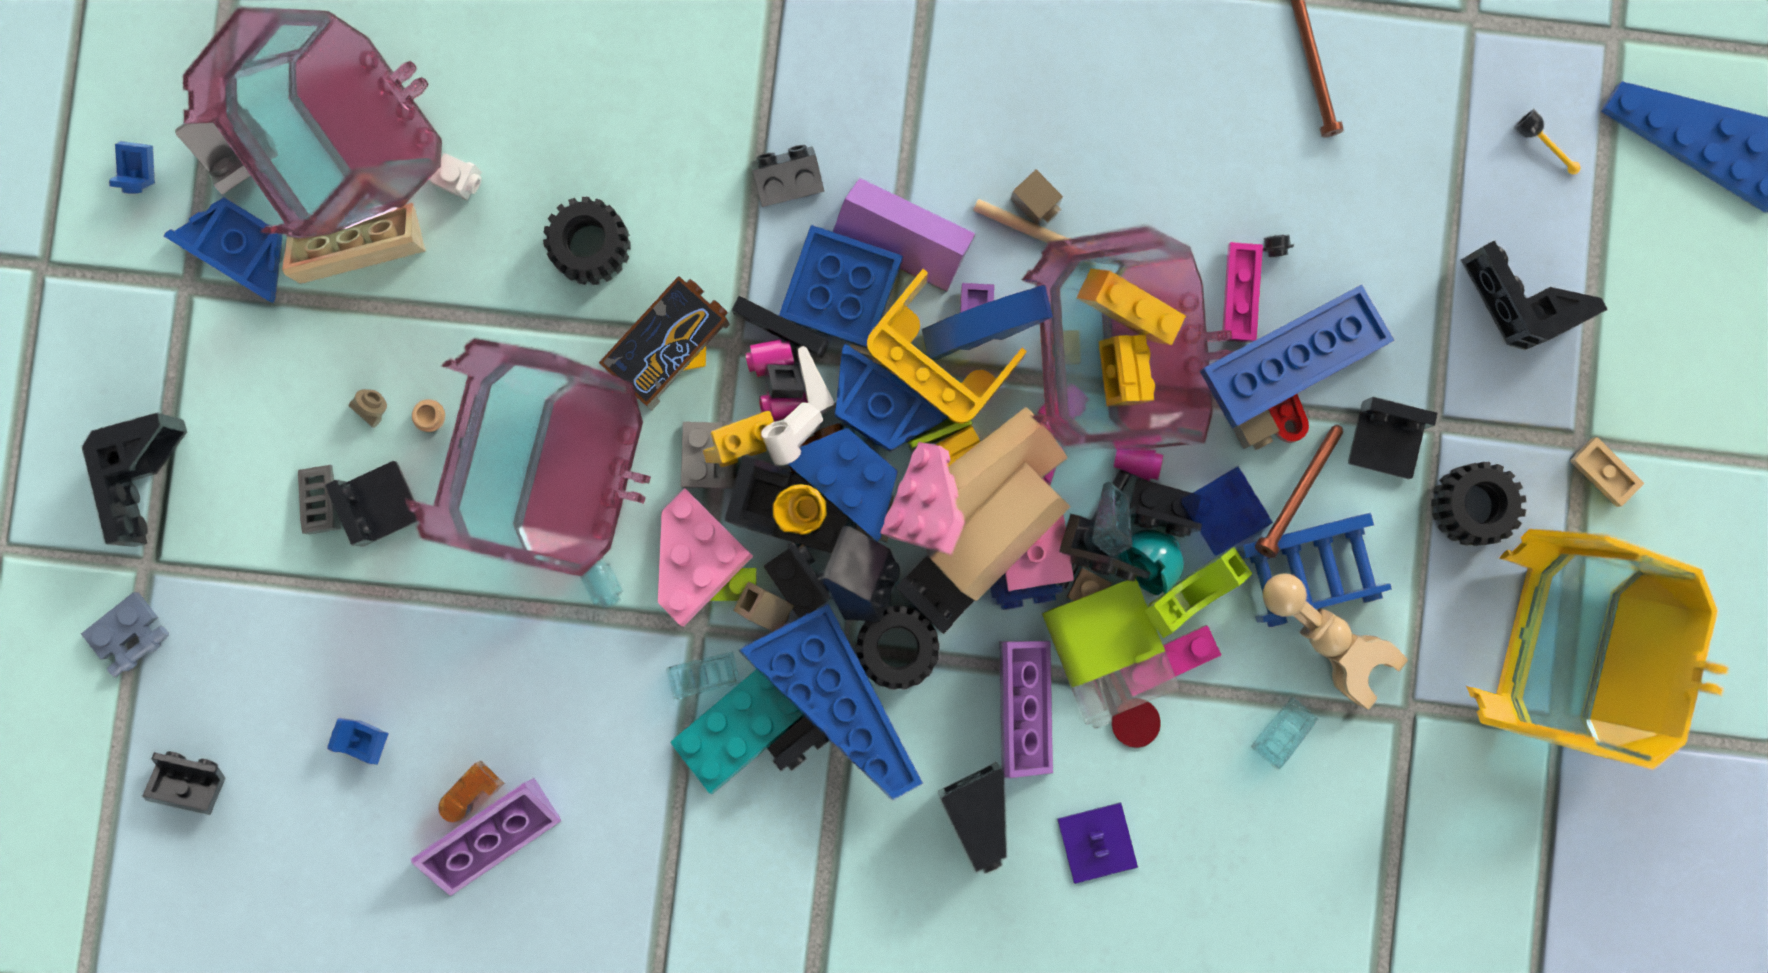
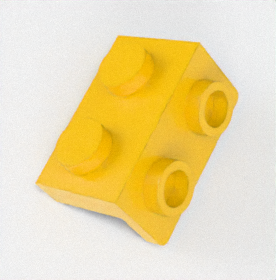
M764 411L711 431L710 435L714 446L702 450L706 463H719L720 467H726L739 462L738 457L743 455L754 456L766 452V444L761 433L766 426L774 422L771 412Z

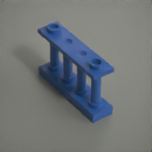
M1371 513L1283 534L1277 545L1281 549L1282 555L1287 557L1291 575L1299 578L1304 584L1307 592L1306 601L1313 608L1319 609L1361 597L1363 603L1382 599V592L1392 590L1390 583L1376 585L1362 535L1365 534L1364 528L1374 525ZM1344 533L1346 539L1349 538L1363 587L1362 589L1344 593L1331 543L1334 542L1332 536ZM1257 541L1237 546V552L1242 559L1250 558V562L1255 564L1263 593L1265 584L1272 578L1267 561L1270 558L1256 550L1255 544ZM1313 541L1314 547H1318L1331 597L1312 601L1299 551H1302L1300 544ZM1268 608V613L1255 616L1257 623L1267 622L1268 627L1288 623L1286 617L1275 615Z

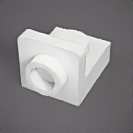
M444 153L430 182L468 201L471 193H476L481 184L482 178L480 175L482 172L475 164L471 162L465 163Z

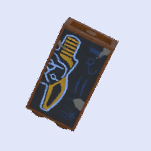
M678 276L599 362L651 411L661 402L658 399L659 396L723 327L726 329L730 325L725 317L728 312L717 301L713 300L711 303L706 301L701 296L704 290L692 279L685 282Z

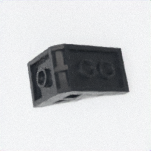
M1495 240L1461 259L1502 337L1509 346L1522 350L1529 349L1551 340L1608 310L1603 299L1600 297L1549 287L1526 298L1522 281L1512 273L1508 265L1509 260L1506 252L1497 245Z
M153 413L91 430L82 445V451L106 545L137 547L148 544L146 534L148 533L147 523L140 515L138 507L140 502L139 491L132 481L158 474L187 434L183 419L161 413Z
M743 455L724 521L741 528L832 553L842 527L847 524L848 516L820 493L826 501L827 512L822 525L815 531L805 535L784 532L773 518V503L778 493L792 485L803 484L813 486L802 476L792 474L791 471Z

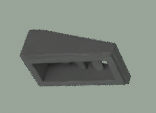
M332 465L298 470L302 534L310 535L341 529L340 519L325 487V484L334 481ZM324 475V482L309 484L308 478ZM325 488V494L311 496L310 494L311 490ZM325 501V507L312 508V503ZM326 514V520L314 521L315 515Z

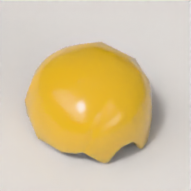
M792 485L778 493L773 503V518L784 532H793L800 535L809 534L822 525L827 515L825 499L817 489L809 485Z

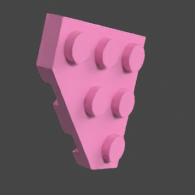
M918 442L916 449L911 455L904 478L898 486L890 511L885 517L881 534L891 539L951 555L964 525L962 512L957 510L955 499L958 497L954 476L949 474L947 463L950 462V457L946 449L938 445Z
M686 488L662 510L658 603L682 627L753 557Z

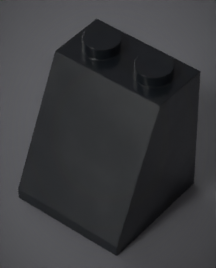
M995 762L938 790L940 799L976 872L983 870L984 873H989L1002 866L1001 860L1007 858L1004 772L1000 765Z

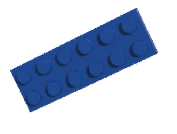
M1361 284L1204 367L1199 372L1233 429L1395 340Z

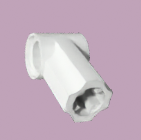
M802 402L783 421L773 422L762 430L761 435L774 464L785 465L796 460L801 454L799 446L820 427V423L823 421L822 415L811 403Z

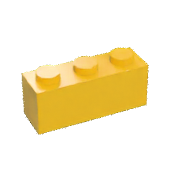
M1091 268L1076 297L1135 333L1146 335V339L1149 341L1171 346L1186 315L1109 270Z

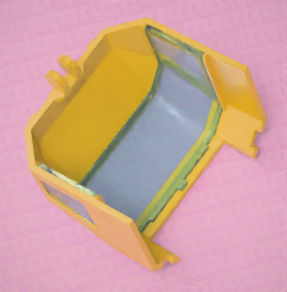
M1542 529L1527 530L1520 537L1522 542L1513 551L1506 550L1499 557V559L1527 568L1497 692L1494 694L1466 686L1470 697L1475 698L1479 706L1477 715L1480 722L1505 731L1591 755L1654 770L1686 744L1698 692L1722 696V687L1714 683L1701 682L1703 672L1708 671L1717 675H1727L1728 672L1727 666L1706 661L1718 609L1702 569L1609 535Z

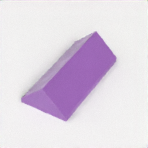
M861 178L858 179L845 197L832 231L902 255L903 261L900 270L916 277L924 269L928 272L927 283L946 292L975 236V233Z
M999 641L1001 768L1004 772V777L1016 778L1053 773L1051 641Z
M532 778L414 856L411 861L415 867L451 896L561 822V819L535 778Z

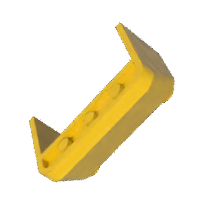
M922 269L869 334L867 349L875 360L950 420L959 424L967 423L993 397L1023 360L1027 351L1021 348L997 378L988 371L975 370L968 374L962 383L957 381L911 344L919 333L920 320L907 306L927 283L928 272Z

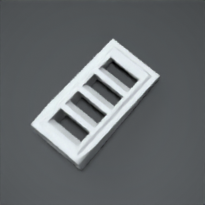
M804 346L799 348L798 358L807 402L811 403L822 415L834 409L835 402L807 348H804Z

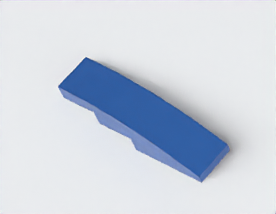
M1041 285L984 303L923 328L922 334L927 356L931 360L937 361L959 350L974 349L993 339L1004 340L1053 318L1046 286Z

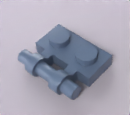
M133 592L83 631L81 635L100 659H107L114 654L116 661L108 666L107 670L113 677H117L122 672H129L138 664L137 660L146 653H153L161 646L160 642L168 637L169 633L163 626H159L152 632L149 625L158 619V616L139 592ZM137 635L140 642L128 650L125 644Z

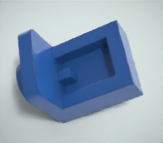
M123 141L115 143L117 176L109 179V186L121 188L123 193L137 194L143 192L142 189L155 184L153 145Z
M338 718L327 749L332 752L346 753L368 764L378 765L389 733L361 720Z

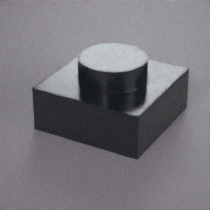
M767 364L765 378L770 398H802L805 389L799 365Z

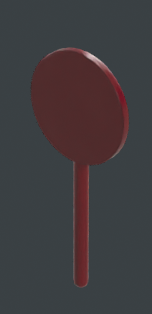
M1114 672L1107 674L1122 702L1117 706L1112 715L1111 726L1115 737L1128 747L1139 748L1150 744L1159 734L1161 719L1157 709L1144 699H1127Z

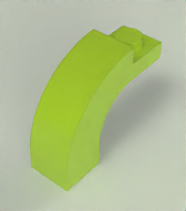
M1232 547L1177 582L1166 594L1164 592L1149 603L1150 606L1144 611L1149 617L1151 625L1158 630L1162 638H1165L1175 632L1202 608L1239 587L1252 575V572L1235 547Z

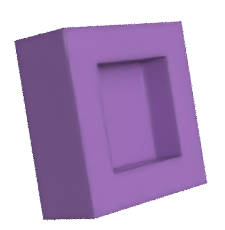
M962 283L960 312L993 301L995 284Z

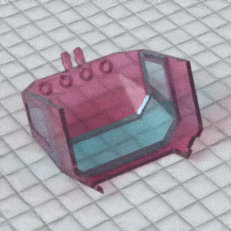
M238 6L183 74V90H188V109H183L184 124L214 123L285 223L265 226L261 231L263 233H277L293 238H306L336 233L397 208H402L441 167L442 139L413 100L427 89L429 83L423 77L416 78L405 88L402 83L409 80L417 71L416 65L410 60L401 64L393 72L369 37L330 11Z
M1148 225L1049 242L1041 253L1043 255L1032 270H1028L1021 280L1037 287L1041 285L1046 286L1053 318L1040 323L1046 416L1040 414L1030 416L1054 435V438L1066 447L1146 450L1204 444L1213 408L1211 391L1199 371L1208 366L1209 362H1216L1233 353V351L1229 350L1208 353V342L1227 341L1232 338V332L1229 330L1207 332L1203 282L1191 247ZM1091 268L1112 271L1186 315L1172 346L1151 342L1146 339L1147 346L1151 351L1149 364L1151 378L1155 383L1154 401L1132 406L1106 407L1098 341L1119 335L1133 336L1139 334L1076 298Z
M473 338L464 346L465 351L456 359L449 358L441 365V367L467 375V380L434 505L405 499L409 511L415 512L419 522L416 526L419 536L424 540L485 556L582 577L611 549L623 499L642 504L645 502L646 496H643L641 493L626 492L628 479L641 484H649L651 476L631 471L643 425L633 384L551 351Z

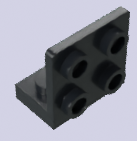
M1371 397L1362 401L1348 464L1404 479H1412L1424 429L1435 426L1438 413L1377 397Z
M391 461L348 482L336 479L325 484L352 546L364 547L422 520V515L396 461Z
M1137 478L1126 517L1133 518L1134 525L1149 529L1158 527V525L1166 527L1165 533L1184 538V536H1190L1191 533L1201 531L1202 524L1195 522L1201 495Z
M1070 514L1059 552L1071 556L1070 563L1089 568L1090 564H1092L1091 571L1108 576L1116 572V577L1135 582L1136 576L1149 579L1150 572L1113 558L1117 548L1119 531L1085 517Z
M792 542L787 545L789 548L763 567L787 602L794 605L792 609L796 615L801 618L831 600L832 596L822 579L824 573L816 574L811 567L815 560L805 545L802 544L798 547Z
M928 555L896 587L942 634H945L958 617L975 601L963 593Z

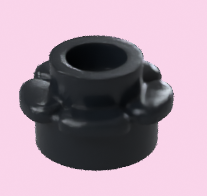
M1290 234L1263 238L1264 247L1262 251H1268L1269 257L1288 255V249L1294 247V244L1290 242Z

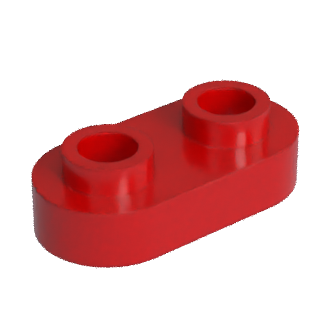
M1298 394L1268 409L1279 429L1275 434L1281 441L1293 443L1306 436L1309 430V421ZM1286 421H1291L1294 424L1293 432H1288L1285 429Z

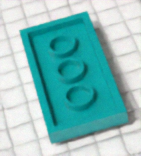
M756 669L670 741V743L709 794H714L805 716Z

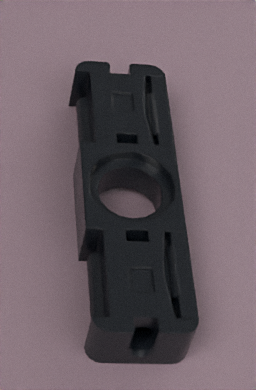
M738 296L731 309L733 315L785 341L789 340L791 344L800 348L804 346V348L806 347L809 352L817 355L819 358H823L829 346V340L741 296Z

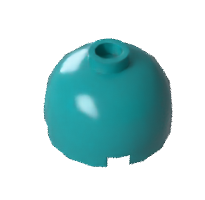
M1146 529L1138 531L1118 547L1117 555L1119 561L1150 572L1149 579L1137 576L1136 579L1142 589L1153 595L1159 596L1162 592L1166 594L1181 578L1184 568L1183 555L1179 542L1170 534Z

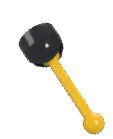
M1535 109L1529 111L1517 122L1514 128L1521 135L1527 138L1537 136L1567 166L1568 173L1572 175L1579 173L1581 169L1580 164L1572 162L1543 133L1544 120Z

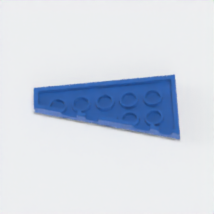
M1622 81L1616 85L1600 112L1762 212H1768V117Z

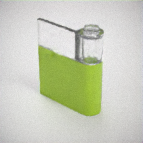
M1137 579L1135 582L1123 581L1042 613L1086 725L1092 724L1094 729L1113 722L1111 719L1113 715L1180 689L1157 629L1151 625L1149 617L1144 611L1147 608V604Z

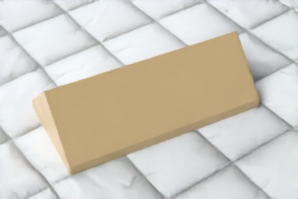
M410 203L287 235L282 267L284 274L302 284L425 252L414 204Z
M1027 407L1023 408L948 467L949 474L953 475L958 493V497L955 499L957 510L962 512L964 523L1024 462L1043 478L1068 459L1047 426Z
M1024 462L964 523L951 555L936 551L930 558L963 593L977 601L1071 506Z

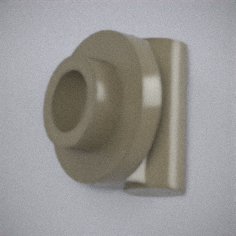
M362 389L356 393L348 406L374 428L381 422V417L387 409V402L379 392Z

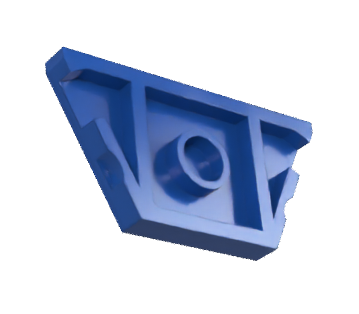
M225 197L210 205L208 210L198 212L188 218L190 222L175 231L170 229L163 235L271 303L275 301L283 233Z
M847 344L843 346L834 417L889 452L948 419L947 416L897 376Z
M848 428L800 447V456L788 465L878 542L882 537L880 532L888 513L898 471Z

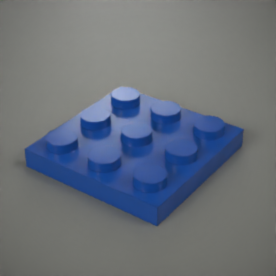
M810 225L779 316L795 324L867 348L869 334L884 315L903 261V256Z

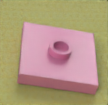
M1064 515L1005 572L1008 591L1074 581L1070 556L1059 552L1066 529Z

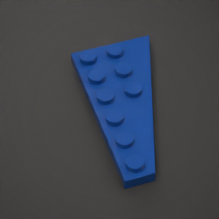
M829 604L738 650L891 800L923 784Z

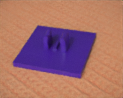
M1121 802L1057 818L1074 884L1138 868Z

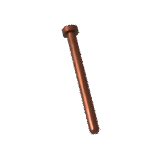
M1291 0L1324 124L1320 128L1321 136L1323 138L1335 136L1342 133L1344 127L1341 121H1336L1305 0Z
M1336 424L1331 427L1267 536L1258 539L1255 548L1262 555L1269 558L1277 556L1280 551L1277 544L1343 434L1342 426Z

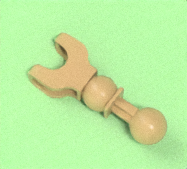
M1278 574L1270 578L1263 589V601L1266 607L1275 615L1283 617L1293 615L1302 623L1304 627L1301 629L1300 634L1309 639L1317 653L1325 656L1331 662L1334 686L1355 704L1369 710L1377 701V696L1373 693L1368 683L1371 670L1378 664H1383L1400 671L1408 662L1406 656L1391 642L1381 640L1372 635H1355L1344 619L1322 608L1318 610L1313 608L1306 601L1307 592L1304 584L1294 575Z

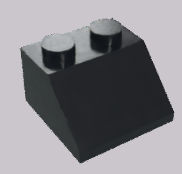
M843 526L822 579L844 620L880 622L885 609L890 604V595L894 584L899 580L900 566L895 561L890 548L850 526Z

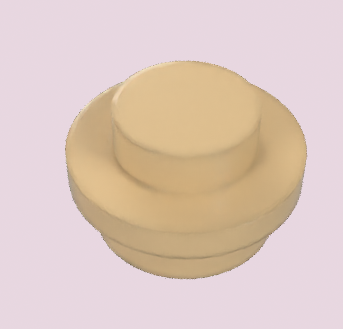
M431 399L422 400L415 405L412 411L414 425L424 432H434L441 428L445 422V410L437 401Z

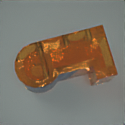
M483 761L476 762L442 797L438 806L439 814L448 822L460 821L470 815L474 802L484 792L491 796L505 783Z

